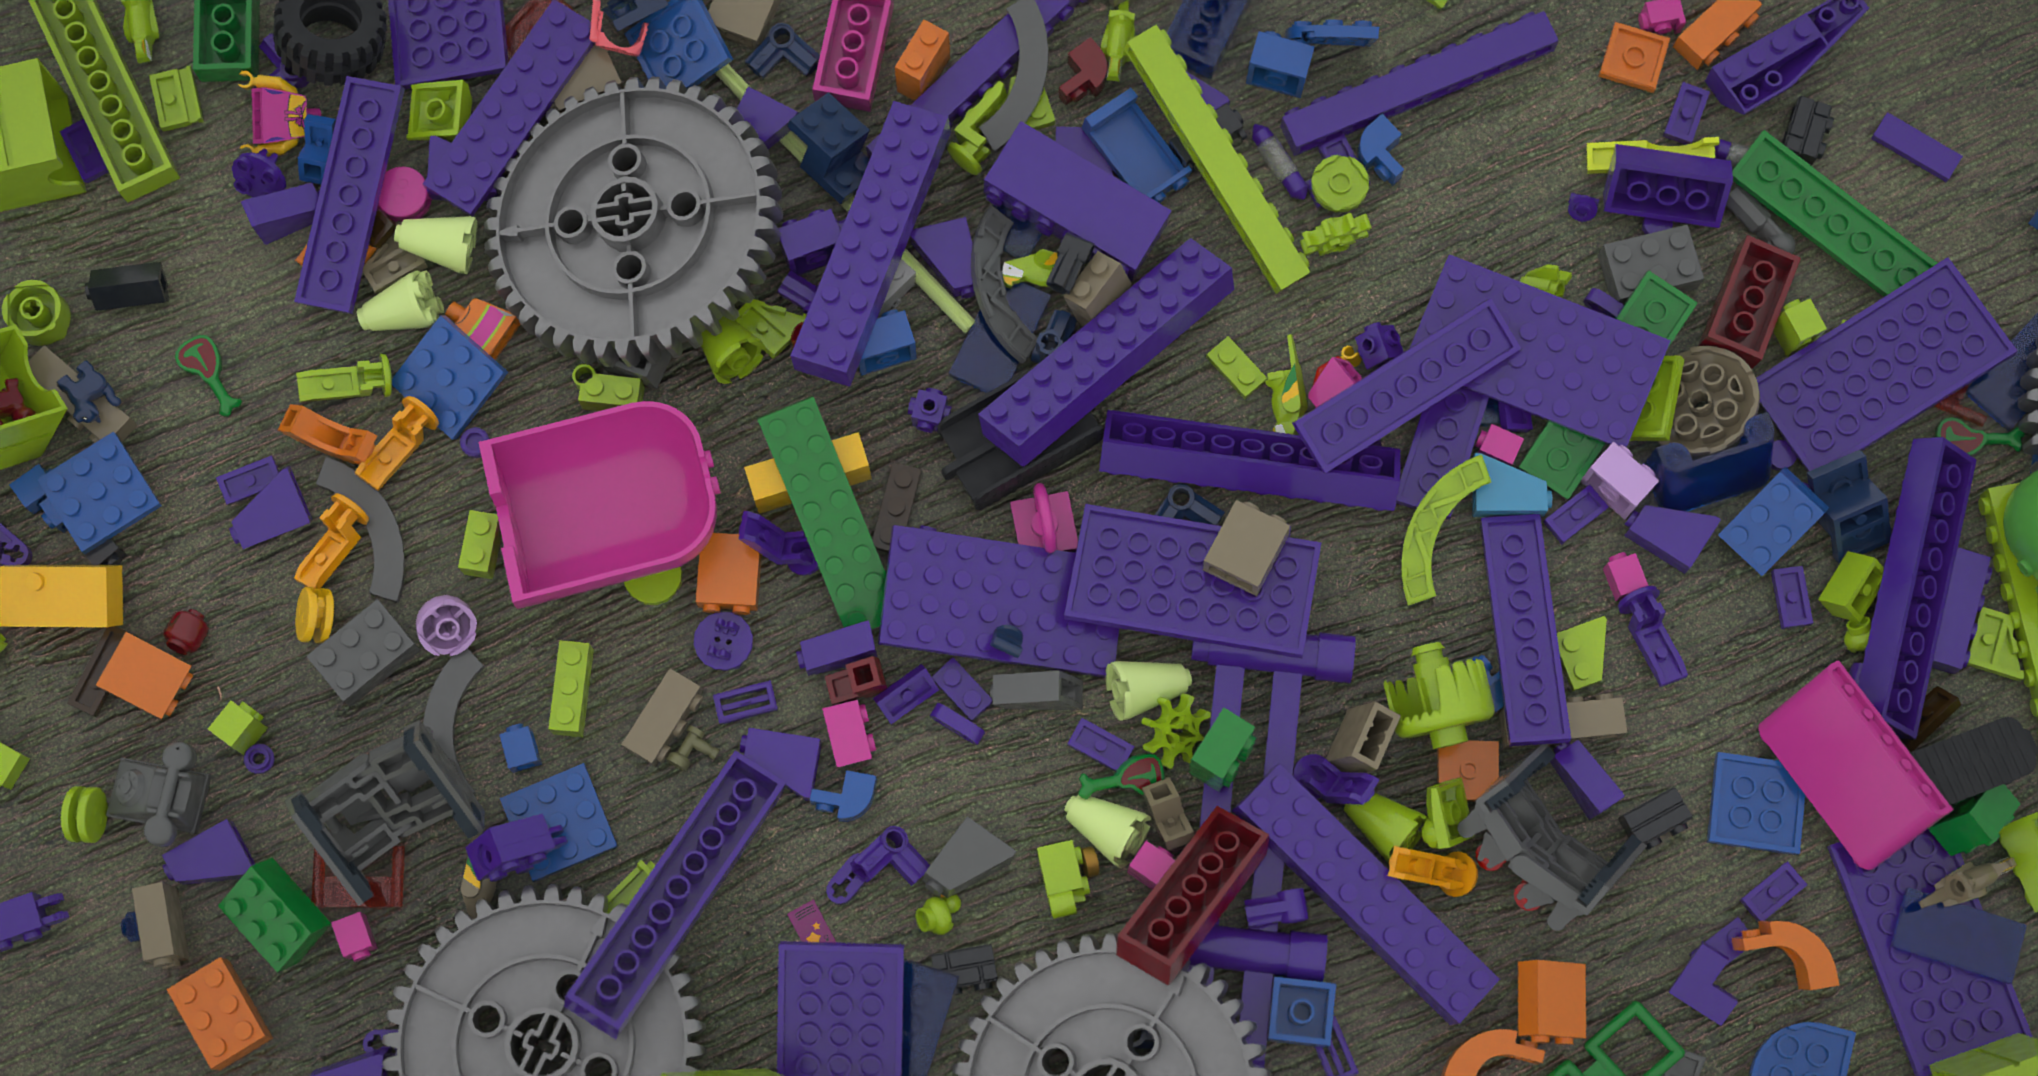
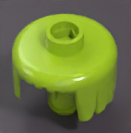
M1441 642L1429 643L1412 649L1411 657L1415 656L1417 664L1413 665L1416 679L1414 677L1407 679V693L1401 680H1396L1395 688L1391 681L1387 683L1385 680L1383 683L1389 709L1401 715L1394 730L1396 735L1403 739L1430 735L1433 749L1468 742L1465 726L1488 720L1495 712L1484 662L1480 659H1475V662L1472 659H1467L1466 666L1462 661L1454 662L1452 664L1453 670L1451 671L1448 657H1443L1442 650L1445 647Z

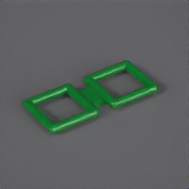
M1633 1001L1585 1042V1050L1596 1060L1594 1064L1582 1073L1571 1060H1565L1547 1076H1626L1600 1046L1634 1016H1637L1670 1051L1642 1076H1662L1684 1057L1685 1050L1639 1001Z

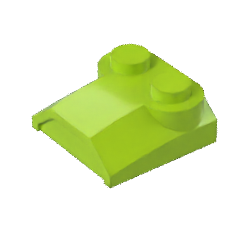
M464 80L411 85L409 127L406 139L430 140V136H437L452 143L471 116L472 96L468 84Z
M1462 777L1427 787L1428 818L1422 826L1421 834L1424 842L1431 848H1450L1470 839L1462 837L1458 832V824L1470 814Z

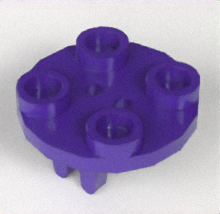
M262 149L257 154L249 152L238 156L232 165L235 189L239 193L248 194L253 198L285 190L287 188L285 177L275 165L278 160L277 153L267 157L268 150Z
M732 612L714 613L708 615L698 625L694 633V647L698 658L706 666L714 670L723 671L738 669L748 659L752 651L753 635L750 626L742 617ZM717 637L720 638V641H719V642H716V641H715V639H716ZM728 640L732 641L731 645L726 644Z

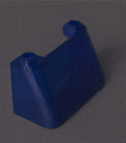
M1769 412L1756 415L1746 422L1743 429L1744 436L1740 438V443L1737 447L1694 461L1688 449L1680 443H1669L1657 447L1644 464L1655 472V478L1659 480L1652 489L1658 507L1687 512L1764 486L1771 477L1775 432Z

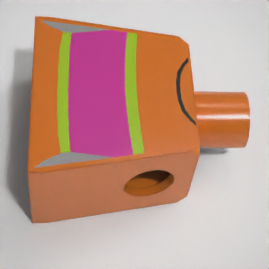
M477 298L472 299L467 308L454 301L449 305L445 313L449 319L454 321L463 332L495 360L521 325L519 319L509 311Z

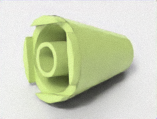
M471 216L404 219L402 225H396L394 241L399 242L400 249L460 274H468L473 257L470 256L472 249L476 245L478 223L476 217Z
M1114 661L1106 666L1107 691L1112 690L1114 700L1109 701L1114 715L1120 721L1128 720L1159 706L1157 702L1159 697L1172 700L1182 693H1187L1188 686L1192 684L1189 669H1185L1179 663Z
M1079 795L1077 797L1072 796L1064 809L1067 812L1066 819L1113 865L1121 869L1130 863L1125 860L1130 853L1134 856L1137 854L1150 829V825L1146 824V821H1150L1151 817L1146 813L1092 796L1086 800Z

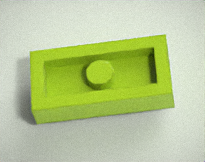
M1229 336L1206 354V358L1244 400L1267 380V377Z

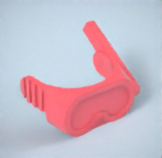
M593 0L590 41L595 42V46L602 49L639 57L644 44L643 41H645V36L647 35L648 23H643L640 36L632 46L619 47L610 42L604 32H601L603 11H600L601 0Z

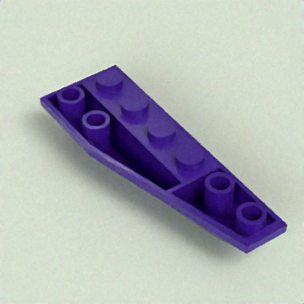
M1827 0L1713 66L1704 82L1720 104L1745 115L1790 89L1869 10V7L1864 0Z

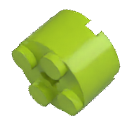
M26 280L14 286L15 289L9 295H6L2 303V316L8 326L16 324L30 345L44 346L62 340L67 334L71 320V312L66 300L53 287L40 280Z

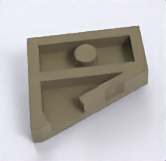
M395 232L381 248L376 249L375 255L367 261L363 268V273L376 295L407 274L417 270L421 272L428 268L422 257L399 248V242L394 241Z

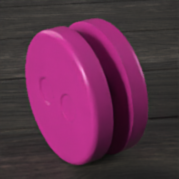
M410 167L389 169L385 173L378 207L395 223L399 220L402 223L404 219H421L428 212L432 201L426 191L427 189L423 186L424 177Z

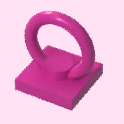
M1037 483L1033 488V498L1010 502L1018 544L1041 547L1047 553H1053L1056 550L1067 552L1077 550L1078 538L1068 491L1048 495L1045 485Z

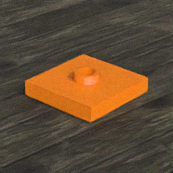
M1615 22L1598 77L1654 93L1670 38Z
M1469 740L1465 743L1437 749V783L1462 777L1467 801L1476 802L1499 779V741Z

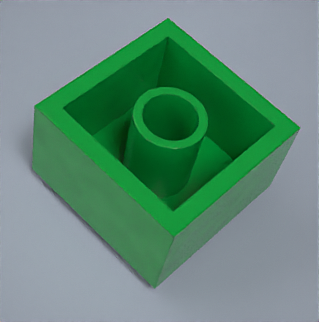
M2003 784L1951 804L1950 806L1953 810L1928 828V830L1950 856L1961 852L1967 854L1977 848V846L1983 844L1989 846L1996 842L2001 836L1999 833L2001 829L2015 818L2013 814L2021 803Z

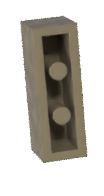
M669 668L621 744L624 749L656 767L658 762L663 763L671 752L672 748L669 745L675 736L679 738L688 724L685 719L691 711L696 712L704 698L701 696L703 692L701 687Z

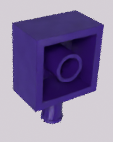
M819 209L811 212L808 218L800 221L793 219L784 222L781 228H778L781 232L779 244L789 271L791 270L800 276L826 266L845 219L838 221L835 219L831 209L826 211Z

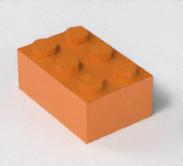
M219 957L166 989L211 1069L220 1071L273 1039L228 959Z

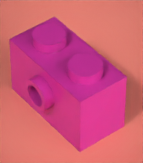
M858 699L822 708L836 766L841 767L872 759L871 752L877 750L873 734H866L864 723L869 722L865 704L859 705Z
M1145 841L1130 863L1127 873L1153 890L1175 860L1173 855L1161 846L1155 847L1148 841Z

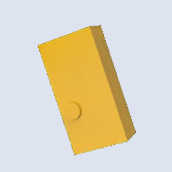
M859 432L831 440L850 486L872 479ZM774 458L744 467L759 514L792 504Z
M122 565L0 566V627H113L123 625Z

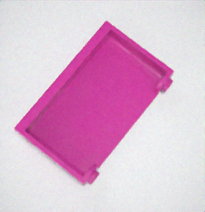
M1839 660L1826 667L1759 723L1758 729L1761 739L1770 747L1852 856L1855 864L1861 868L1872 870L1881 865L1953 810Z

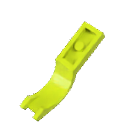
M1719 137L1702 138L1700 141L1682 146H1660L1652 144L1647 140L1587 143V173H1608L1615 144L1715 158V146L1719 145Z

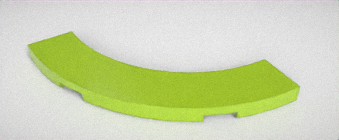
M1482 454L1463 462L1444 475L1428 491L1413 514L1406 532L1402 552V582L1408 606L1436 596L1431 565L1435 540L1440 527L1451 510L1468 494L1491 483Z

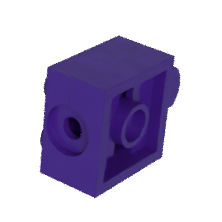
M542 813L491 827L465 848L477 881L489 878L490 882H495L507 877L508 872L516 871L517 875L534 869V864L547 859V853L566 845L568 841L566 836L554 838L564 832L563 827L558 825L548 828Z

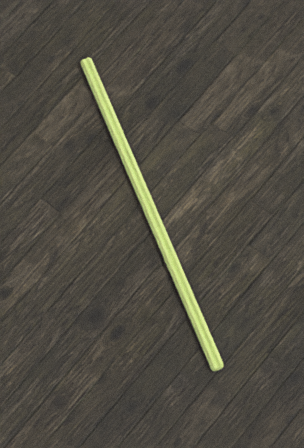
M727 64L715 74L741 100L749 85ZM790 131L779 141L801 163L808 146L794 132ZM855 195L841 204L847 212L850 210ZM905 248L901 259L916 272L915 282L963 332L966 333L975 325L973 317Z

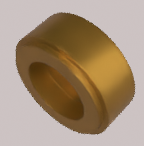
M1091 846L1080 848L1084 863L1082 868L1087 878L1098 876L1099 863L1094 848Z

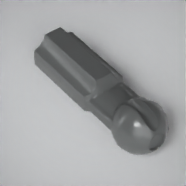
M1737 186L1729 193L1726 206L1751 233H1755L1763 242L1791 254L1794 253L1796 242L1793 236L1788 232H1783L1771 219V214L1757 199L1740 186Z

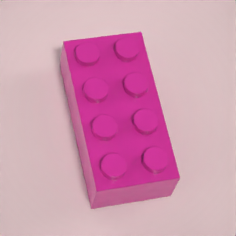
M832 0L812 89L814 101H817L829 92L846 108L871 112L894 8L893 0Z

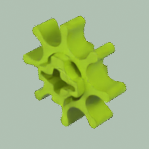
M1352 213L1341 217H1331L1323 220L1321 225L1315 227L1316 230L1303 232L1304 239L1300 240V244L1305 256L1317 251L1319 256L1332 252H1341L1355 243L1356 239L1367 238L1369 236L1367 230L1372 229L1367 214H1362L1356 218H1353Z
M1185 693L1180 695V703L1174 709L1169 699L1159 697L1157 702L1162 709L1161 716L1155 721L1145 717L1142 719V724L1153 727L1155 730L1153 740L1143 744V749L1155 753L1162 747L1164 751L1161 759L1162 765L1170 769L1173 768L1174 759L1179 753H1182L1183 761L1191 762L1194 744L1198 741H1203L1206 736L1200 734L1199 725L1203 720L1211 717V713L1204 709H1199L1195 714H1191L1190 708L1194 697ZM1172 728L1177 729V730H1178V729H1181V730H1183V732H1182V733H1178V732L1174 733V732L1171 731V729H1172Z

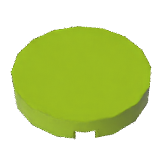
M1333 155L1323 159L1315 168L1311 179L1312 193L1316 201L1325 209L1333 212H1348L1357 208L1365 200L1369 189V175L1365 167L1355 158Z
M680 566L672 570L626 581L624 584L626 590L634 599L645 605H659L668 602L679 590L682 584L683 572Z

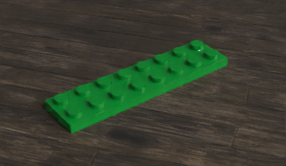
M1765 130L1758 135L1732 169L1733 182L1883 297L1938 264Z
M1648 270L1615 319L1669 339L1671 344L1698 302ZM1547 421L1517 468L1546 481L1547 488L1568 500L1605 443Z
M808 397L757 418L843 627L845 628L868 620L871 629L879 627L886 572L814 397Z

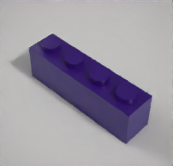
M1958 547L1932 668L1955 674L1967 666L1970 659V651L1967 650L1969 640L1974 639L1978 624L1974 622L1977 612L1981 611L1985 601V595H1982L1984 584H1988L1992 574V568L1989 567L1991 557Z

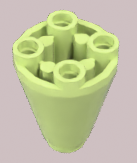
M426 270L411 272L365 302L361 308L357 309V317L361 327L364 330L370 329L372 331L432 327L439 318V314L444 313V306L440 297H435L432 289L433 282L429 272Z

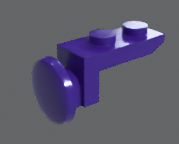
M743 511L742 521L739 526L740 541L777 565L788 564L790 570L796 574L806 576L813 574L819 569L804 531L784 532L761 515L750 511Z
M1645 586L1626 595L1619 602L1618 609L1621 614H1633L1628 629L1659 686L1663 687L1687 678L1688 673L1680 654L1662 623L1666 612L1662 604L1656 601L1660 591L1655 586Z
M1318 754L1303 756L1293 767V777L1316 799L1322 798L1327 803L1364 805L1374 795V788L1379 782L1378 778L1367 773L1341 772L1326 758Z

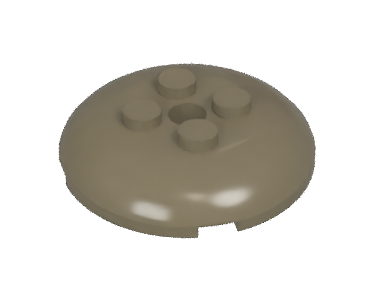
M1714 346L1691 347L1689 351L1678 354L1683 357L1684 365L1670 440L1657 442L1666 449L1679 454L1701 456L1722 451L1745 435L1757 415L1760 391L1752 369L1735 353ZM1701 401L1708 402V404H1705L1702 407L1695 408L1697 403Z

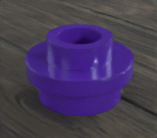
M254 744L244 754L246 768L255 774L266 773L272 768L275 761L274 752L265 744ZM259 754H263L265 757L262 764H256L255 758Z

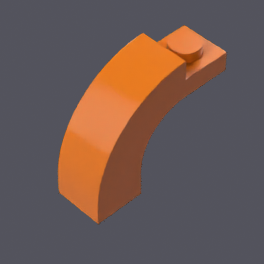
M294 404L289 405L278 428V431L300 443L356 465H360L361 462H365L371 456L375 448L374 442L377 438V435L368 430L343 426L302 405Z
M1758 921L1759 928L1741 931L1742 936L1731 938L1733 950L1748 951L1772 946L1783 950L1794 964L1798 989L1816 990L1839 986L1836 966L1828 948L1819 937L1801 925L1786 921Z
M1506 1029L1486 1031L1466 1040L1456 1048L1445 1063L1441 1076H1476L1483 1063L1496 1056H1505L1538 1065L1543 1063L1545 1051L1537 1049V1043L1527 1040H1520L1519 1044H1516L1518 1031Z

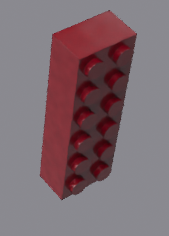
M1216 806L1118 934L1116 956L1169 986L1267 855L1269 834L1223 808Z

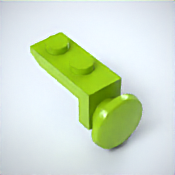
M998 81L993 88H989L984 93L982 100L974 108L967 111L964 119L954 129L959 144L950 142L947 146L948 153L962 169L973 175H978L982 172V167L979 163L982 160L984 161L991 153L984 146L987 140L981 136L983 133L979 127L1000 109L1008 97L1004 84L1001 81Z
M380 354L378 363H370L369 360L358 361L356 366L308 370L296 373L300 403L371 396L373 388H382L385 398L389 397L392 393V373L386 354Z

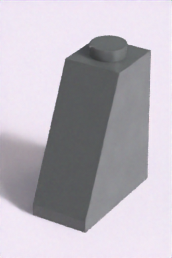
M1061 671L993 675L990 696L993 705L1003 709L1083 710V680Z
M966 817L927 869L922 881L926 883L925 887L934 895H943L945 898H949L1010 865L1017 851L975 821Z

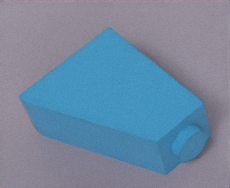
M1474 453L1472 458L1481 455L1482 453ZM1482 454L1491 483L1472 492L1473 517L1540 514V517H1544L1548 508H1552V491H1547L1546 481Z

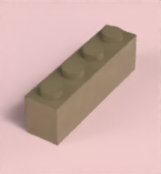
M45 345L29 361L31 371L37 382L46 390H57L68 408L67 412L70 416L67 420L80 431L83 427H86L92 432L88 438L94 443L113 431L123 442L138 426L118 407L109 404L105 396L92 401L99 410L100 423L96 421L92 423L76 422L73 418L74 405L69 401L67 394L57 387V381L63 376L68 375L74 382L79 381L76 377L78 373Z
M1613 694L1596 695L1595 700L1584 701L1583 697L1566 699L1571 732L1569 743L1577 740L1582 742L1621 738L1627 734L1622 697L1613 698ZM1503 709L1499 713L1503 749L1540 745L1509 747L1505 710Z

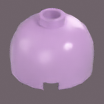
M450 595L434 597L425 602L418 611L415 621L418 639L423 647L433 655H458L466 650L474 641L476 636V617L469 605L458 597Z

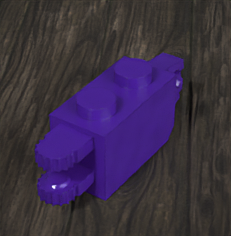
M30 892L0 903V952L13 948V943L24 939V942L37 940L43 937L42 932L51 930L50 926L69 919L68 911H59L47 916L45 908L62 902L64 900L63 894L57 893L42 898L41 895Z

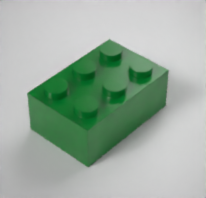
M194 0L193 71L201 82L250 80L249 76L239 74L242 71H248L254 77L259 75L260 0Z
M1223 708L1191 758L1188 773L1220 792L1223 785L1229 788L1238 774L1239 760L1245 762L1254 748L1256 737L1253 736L1255 726Z
M273 857L252 865L218 905L277 973L299 963L332 924Z

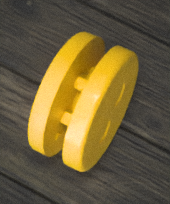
M304 587L297 602L295 618L296 635L300 642H310L313 637L315 643L322 644L329 638L334 618L333 594L330 589L326 588L314 589L313 587Z

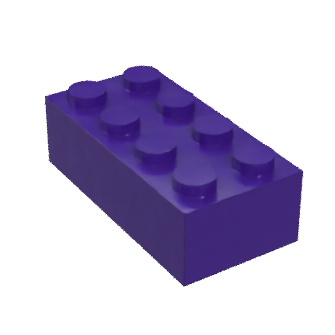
M1615 144L1603 191L1604 211L1720 228L1733 182L1732 163L1729 160Z

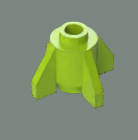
M1547 264L1527 272L1520 279V282L1563 298L1565 285L1572 278V273L1559 271V266Z

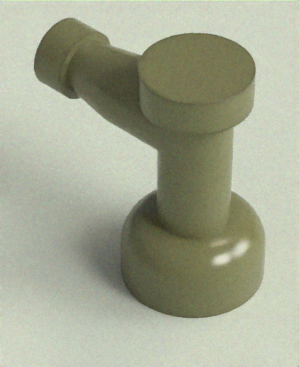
M692 725L688 726L686 730L688 734L678 751L669 753L666 758L670 765L684 772H687L690 766L688 756L693 748L709 755V758L715 760L720 749L712 747L709 743L702 740L705 733Z

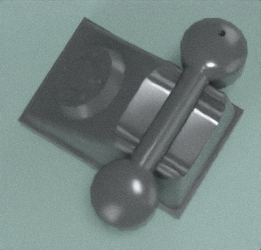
M175 741L165 747L162 753L164 765L121 757L106 815L109 818L145 824L144 836L146 840L157 847L171 845L176 839L177 831L198 834L212 777L210 774L190 771L197 762V753L192 746L182 741Z

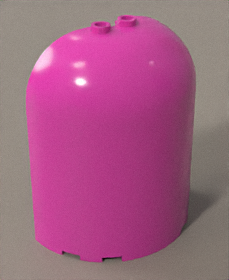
M653 401L629 403L478 442L489 494L496 507L504 547L501 548L512 602L517 609L678 568L693 560L705 548L713 534L717 520L715 495L721 494L717 476L711 477L709 468L714 467L711 451H704L699 433L692 421L681 411L667 404Z

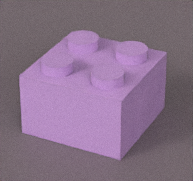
M1613 442L1589 468L1580 482L1586 487L1591 485L1605 503L1625 520L1659 480L1655 478L1656 474L1650 467L1645 464L1640 465L1632 458L1633 454L1628 448L1623 445L1618 446Z

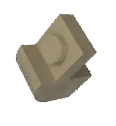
M1169 777L1143 787L1142 790L1158 836L1160 840H1163L1167 851L1188 844L1194 836V831L1184 814L1180 796L1171 778Z

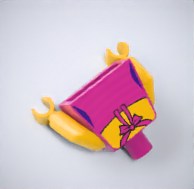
M248 71L240 72V75L250 77L249 84L238 85L245 90L252 89L253 144H244L240 149L248 147L252 150V153L256 154L262 149H267V157H270L273 153H277L278 156L283 155L298 145L299 138L305 137L304 119L307 114L321 116L320 109L307 108L306 96L298 94L296 87L281 77L267 75L254 77Z

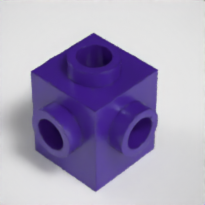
M1380 322L1373 323L1364 328V333L1355 337L1358 352L1367 370L1378 369L1404 352L1400 343V336L1395 330L1394 325H1381Z
M926 388V391L919 389L917 397H911L908 414L912 415V426H915L920 431L933 433V431L938 432L939 422L951 414L952 406H948L947 396L943 395L942 391L934 388ZM924 405L933 407L934 409L931 411H927L924 409Z

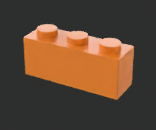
M1717 0L1678 36L1673 48L1696 70L1704 64L1710 66L1719 57V49L1724 45L1730 47L1739 38L1740 34L1738 32L1744 26L1749 29L1759 19L1760 16L1757 13L1763 4L1759 0Z

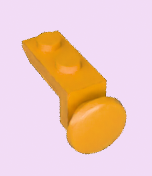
M406 396L402 400L405 409L402 412L399 410L392 418L393 428L375 446L371 456L365 462H361L355 471V475L377 491L383 487L424 441L423 427L436 430L439 425L438 418L434 412L415 397Z
M339 493L331 496L334 504L319 517L328 528V531L302 561L294 576L297 582L306 587L320 589L361 539L352 525L355 521L367 525L369 521L368 515L359 505Z
M1394 846L1393 854L1389 860L1390 869L1388 876L1439 886L1445 894L1452 897L1468 894L1474 888L1478 879V869L1475 861L1463 852H1451L1446 856Z

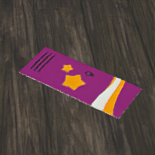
M814 899L787 914L801 942L837 943Z

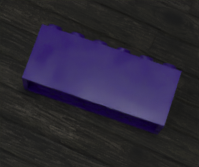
M1022 121L1016 127L984 179L983 194L987 195L986 199L997 207L1004 205L1012 210L1010 213L1018 220L1023 222L1029 220L1036 224L1035 228L1040 233L1048 237L1052 234L1061 239V242L1065 234L1069 232L1095 243L1089 262L1099 251L1121 263L1131 282L1136 277L1167 226L1172 211Z

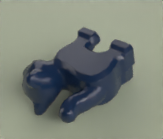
M85 360L76 368L79 371V374L76 376L79 381L74 382L68 375H65L57 381V387L67 394L69 401L74 405L73 418L76 422L92 423L96 421L100 423L99 410L92 401L105 395L109 404L117 407L120 406L121 399L115 396L113 388L104 376L95 371L93 366Z

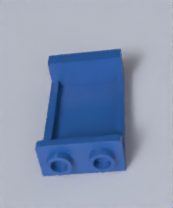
M1129 88L1087 116L1081 128L1121 181L1156 202L1161 203L1166 199V193L1172 189L1177 192L1189 183L1188 178L1192 169L1190 166L1184 168L1136 104L1138 96L1132 88Z

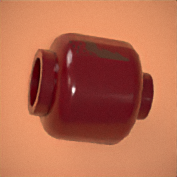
M194 609L175 612L163 633L167 647L181 655L198 651L209 632V627L204 621V615Z

